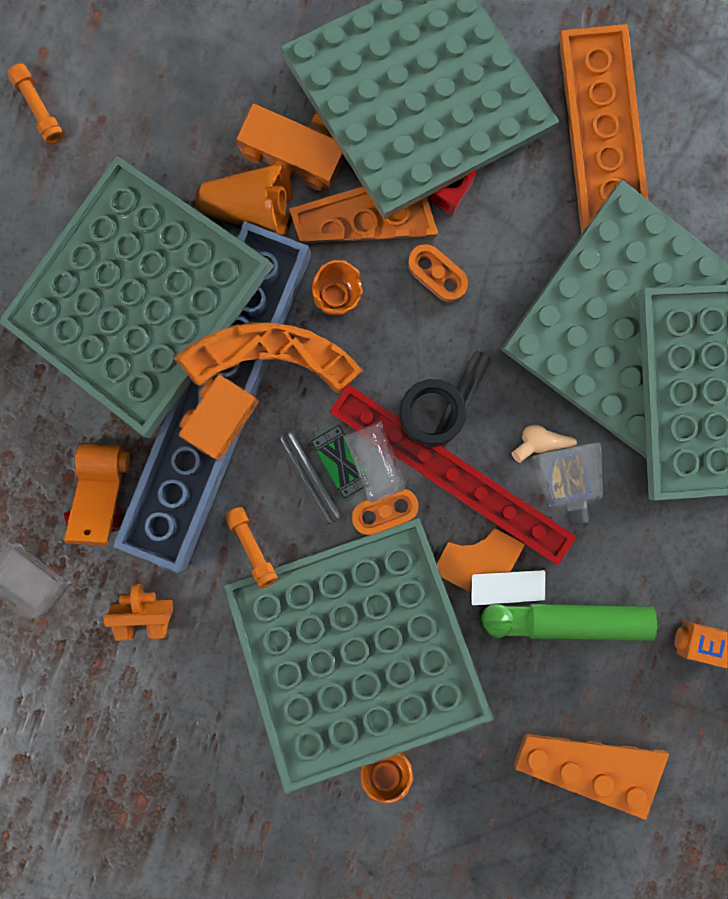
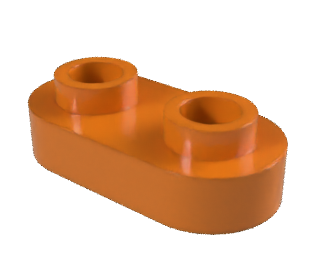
M429 244L419 245L412 250L408 260L409 271L434 295L448 303L456 302L465 295L468 288L466 274L441 251ZM426 259L431 263V267L422 269L419 266V261ZM452 281L455 283L456 289L448 291L445 289L444 283Z
M396 489L363 501L353 510V525L360 533L373 535L406 523L416 516L419 507L418 500L411 491ZM398 499H403L407 503V509L402 513L397 512L394 507ZM366 511H372L375 514L376 519L374 523L366 524L363 522L362 516Z

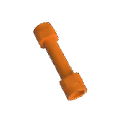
M25 64L13 65L9 68L7 74L15 89L22 92L38 121L36 127L47 144L60 141L64 133L54 117H50L33 86L35 80Z
M243 507L230 510L224 517L230 530L238 535L254 568L251 573L259 588L264 589L278 581V577L270 562L266 563L249 528L251 522Z

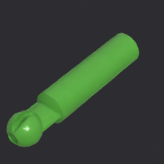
M493 604L482 611L480 627L485 634L493 638L530 636L531 639L654 641L657 634V617L652 606L531 604L529 607H511Z

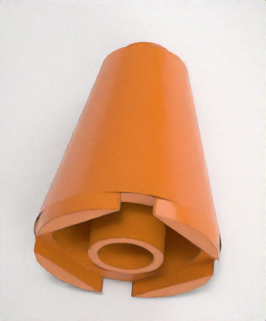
M271 165L206 181L201 184L200 189H197L195 193L197 209L201 210V213L208 218L242 226L245 221L279 235H285L289 229L291 214L286 213V203L293 202V194L289 173L286 168H282V165Z

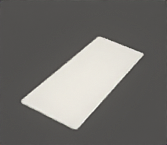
M545 570L472 575V605L545 600Z

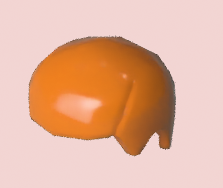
M332 260L321 265L314 275L311 284V293L317 308H320L323 313L329 316H343L354 310L363 293L358 269L343 260Z
M400 753L363 766L360 771L361 787L370 799L381 804L398 802L408 794L413 783L412 765L406 756Z

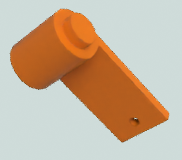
M79 443L75 455V470L79 480L64 537L65 544L108 546L123 473H128L130 468V453L125 452L123 445Z

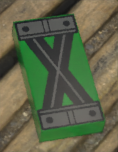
M340 424L310 440L344 500L373 484L371 477Z

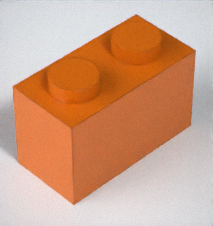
M218 375L215 381L209 379L202 388L199 396L203 399L195 410L190 409L184 415L179 425L183 428L179 436L220 461L259 401L223 376Z

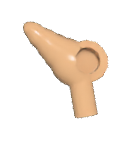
M538 424L530 425L523 431L522 439L524 443L512 452V456L518 463H521L533 452L545 453L551 450L573 447L577 444V440L570 436L553 433Z

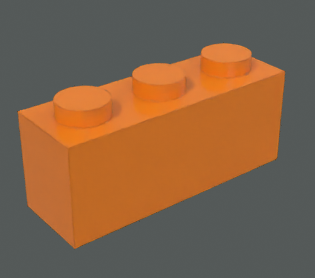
M254 103L236 138L239 150L242 152L241 155L245 159L256 164L262 161L269 165H282V168L287 169L289 176L294 175L303 179L302 182L306 186L316 191H321L322 188L329 192L331 191L346 159L333 138Z

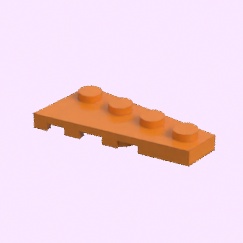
M363 186L289 209L299 243L302 244L438 236L427 197L386 219L382 218Z
M525 734L513 767L515 770L646 820L669 753L665 750H645L632 746H612L599 742L571 741L566 738Z

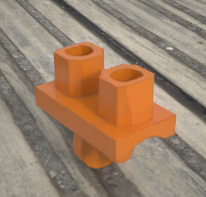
M134 583L131 587V594H120L119 602H111L108 614L103 617L104 626L112 628L116 641L134 638L136 625H146L148 638L163 639L166 637L169 620L174 609L173 599L156 600L155 593H144L142 584Z

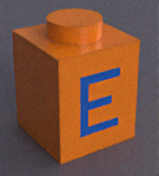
M683 620L682 628H678L675 635L676 654L686 659L728 669V631Z

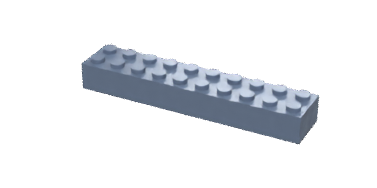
M244 221L238 239L270 260L275 266L231 326L255 322L285 324L311 258L309 246ZM254 359L239 362V364L229 367L209 379L215 381L217 376L221 375L255 397L270 359ZM191 381L164 418L113 545L116 549L177 573L186 571L242 431L241 429L220 461L179 436L183 429L179 426L181 420L190 409L195 410L203 399L199 396L207 381L201 386Z

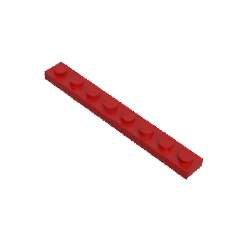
M348 384L329 411L331 415L557 566L560 564L577 538L441 445L438 447H424L413 442L403 432L399 417Z

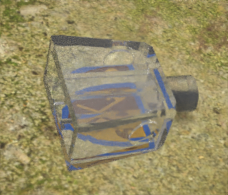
M597 442L530 456L532 466L550 508L566 506L570 525L590 522L586 502L603 498L601 443Z

